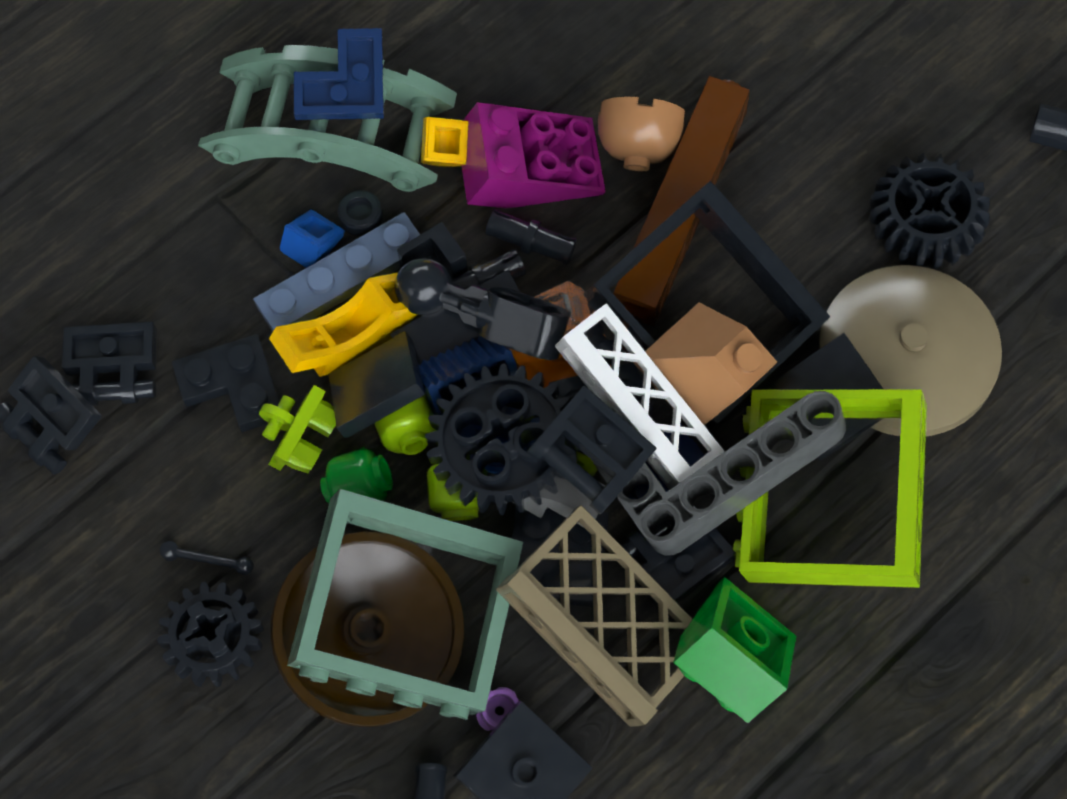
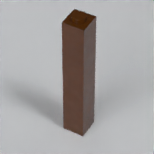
M709 76L634 248L705 184L711 181L716 185L747 113L749 89L741 87L732 80H720ZM694 213L618 281L614 295L637 321L655 327L700 222Z

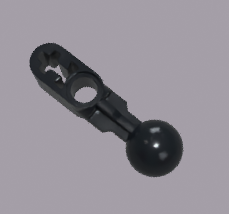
M418 258L409 261L400 269L395 279V294L399 303L401 302L413 314L431 315L444 308L458 313L463 323L479 328V335L489 341L539 359L556 360L560 356V352L556 349L555 345L565 336L570 318V312L560 306L508 288L492 287L487 289L476 284L468 288L452 283L450 274L442 264L429 258Z

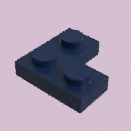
M382 28L338 29V71L294 72L295 120L384 119Z

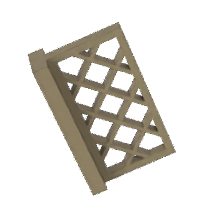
M582 505L576 507L519 568L495 589L630 727L646 725L657 713L656 707L684 677L678 666L670 673V663L674 662L675 657H670L669 629L685 630L692 621V618ZM577 522L591 534L592 553H568V532ZM559 542V553H548ZM601 545H602L609 553H601ZM541 560H559L560 587H544L530 571ZM568 560H592L593 587H569ZM601 560L617 561L625 569V588H602ZM635 580H636L643 588H635ZM551 594H560V603ZM569 594H593L594 622H578L570 614ZM602 594L626 595V622H603ZM635 595L652 596L658 603L659 622H636ZM668 614H669L676 622H668ZM586 629H594V638ZM603 629H627V657H612L604 649ZM636 629H659L660 657H637ZM619 663H628V672ZM637 663H660L661 684L651 695L638 684Z

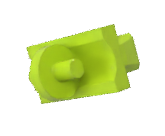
M313 385L295 416L290 414L295 400L289 396L283 395L278 406L263 404L259 415L268 424L262 435L274 441L280 430L286 431L268 465L279 471L285 465L307 474L312 470L322 449L302 439L301 436L307 426L326 437H329L335 428L334 407L322 400L326 391Z

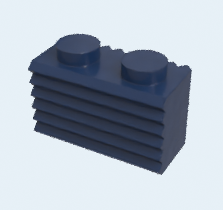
M479 335L478 339L472 337L470 343L464 341L462 346L455 345L454 350L447 349L445 354L439 352L437 358L431 356L429 361L423 360L421 365H419L424 393L434 414L443 415L436 403L438 398L448 401L453 399L448 387L450 384L459 387L461 390L467 387L464 379V374L466 373L471 375L475 381L482 379V367L486 366L492 376H498L501 364H506L509 376H515L518 368L512 351L508 347L489 341Z

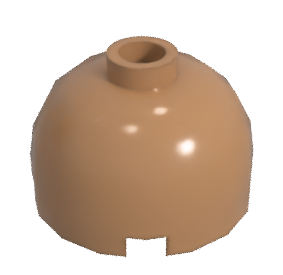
M614 97L601 102L598 115V134L604 149L612 157L624 161L625 169L648 171L650 164L661 163L675 153L684 132L685 111L683 108L658 99H653L652 106L638 104L639 97Z

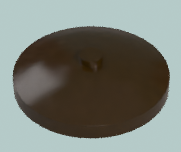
M358 532L343 535L314 649L447 685L460 660L464 641L463 610L455 586L448 574L430 554L401 537L379 532ZM317 546L306 554L287 575L279 589L272 610L270 627L271 645L275 662L285 683L296 697L311 710L327 719L345 725L358 727L387 725L401 721L421 711L429 704L423 702L422 708L403 706L393 702L394 694L376 690L374 696L358 694L346 689V681L328 677L327 683L310 681L311 678L299 676L300 669L287 666Z

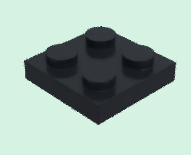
M548 507L541 518L525 509L524 512L520 513L515 508L512 539L523 542L518 568L566 517ZM603 512L601 515L598 514L595 520L607 531L609 513ZM576 523L568 532V553H592L591 534L584 527ZM559 542L548 553H559ZM601 545V553H605V548ZM541 560L530 571L544 587H560L559 560ZM568 560L569 587H593L592 560ZM601 560L602 578H603L604 560ZM551 594L560 603V594ZM569 594V605L593 607V594Z

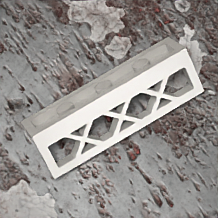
M607 303L563 336L555 345L556 349L588 389L657 448L648 458L647 462L669 490L725 452ZM600 320H603L615 335L613 351L596 349L584 333ZM621 343L629 353L621 352ZM604 358L612 359V367L608 365ZM620 360L638 363L644 371L643 388L624 385L618 377ZM651 381L658 388V390L650 389ZM633 395L642 396L641 405ZM650 397L666 399L674 408L672 425L656 424L648 415ZM681 418L689 428L680 427ZM663 432L671 433V442ZM679 434L696 436L708 453L692 466H689L678 452Z

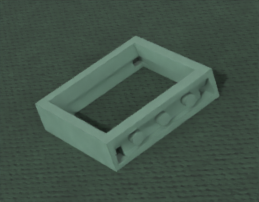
M343 489L338 490L330 498L287 666L300 669L299 676L311 678L310 681L327 683L328 677L346 681V689L358 694L374 696L376 690L394 694L393 702L403 706L422 708L423 702L441 707L439 714L449 718L457 717L468 720L469 715L484 712L487 706L509 603L495 589L517 570L523 542ZM346 523L496 565L468 691L314 649Z

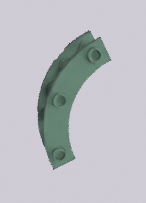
M284 45L282 53L265 54L264 48L261 47L238 52L223 59L219 73L234 81V84L237 86L224 131L200 138L198 144L201 148L212 153L216 160L232 165L253 159L273 157L301 158L312 163L329 162L371 174L392 183L395 188L407 192L415 191L436 182L438 174L418 164L422 146L423 118L432 117L454 108L457 93L448 87L411 69L408 70L406 76L383 68L384 103L385 99L409 109L413 113L403 155L400 156L374 146L380 119H362L357 140L326 133L329 119L310 120L308 130L279 127L290 85L294 84V72L338 71V49L318 46ZM272 87L261 127L243 128L252 94Z

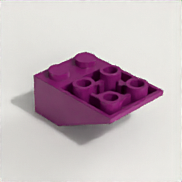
M477 102L463 120L469 121L466 165H462L468 205L507 209L599 196L605 193L592 118Z

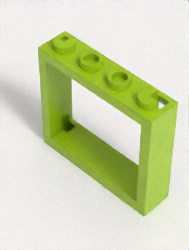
M922 389L752 390L751 406H747L746 415H743L744 432L749 433V435L814 391L832 393L842 407L844 418H901L895 566L764 562L768 492H766L737 512V520L742 522L741 539H736L734 542L733 550L737 553L735 567L739 568L740 573L748 583L920 588L927 403ZM820 413L814 418H833L834 415ZM749 466L740 468V474L742 477H746L747 480L753 475L755 469Z

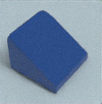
M310 209L285 225L280 251L307 268L328 256L344 236L345 230Z

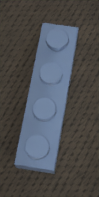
M403 212L253 298L255 305L272 332L277 326L312 320L354 296L368 278L392 274L400 269L397 249L420 234L406 213Z

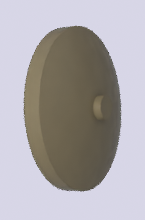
M901 265L877 269L860 276L848 284L835 297L827 310L830 318L821 326L818 350L842 333H845L883 389H922L927 403L926 436L944 433L970 419L988 399L1000 372L1002 362L1001 339L989 309L965 284L934 269ZM884 418L870 428L886 434L900 436L901 418Z

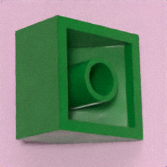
M724 577L718 582L681 635L673 663L679 667L687 679L692 682H698L714 695L724 709L736 713L749 723L787 690L797 636Z

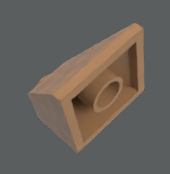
M700 302L645 350L703 425L707 424L747 392L777 363L775 358L747 326ZM633 362V363L636 365V367H637V368L643 373V375H644V371H643L642 368L638 365V363H637V362ZM651 381V384L658 390V388Z

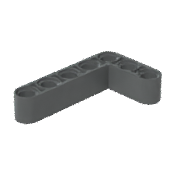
M814 391L666 492L647 464L644 463L618 494L617 498L650 546L657 553L675 555L836 445L846 432V421L842 407L832 393ZM820 413L834 415L831 422L824 426L811 424L812 419ZM781 440H791L794 442L793 447L786 453L777 454L772 452L773 446ZM592 461L608 483L612 477ZM749 466L755 469L753 475L745 481L732 479L734 473L739 468ZM641 484L649 485L648 492L639 499L629 498L631 491L636 486ZM708 493L715 495L714 501L710 506L704 509L693 507L695 500L700 495ZM667 520L675 522L674 529L668 535H655L656 527L661 522Z

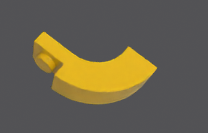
M398 273L368 278L362 288L348 302L325 316L277 326L269 340L290 371L296 373L314 369L319 377L328 375L392 339L390 335L392 332L409 324L417 315L409 312L408 308L401 302L399 303L396 297L395 279Z

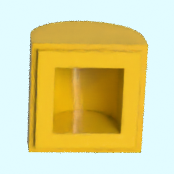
M435 117L423 118L421 163L447 167L466 165L469 121Z

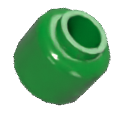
M361 448L333 457L326 466V477L321 478L320 485L322 494L328 504L330 498L340 489L385 501L387 492L393 488V479L389 465L382 455L376 456L372 450Z

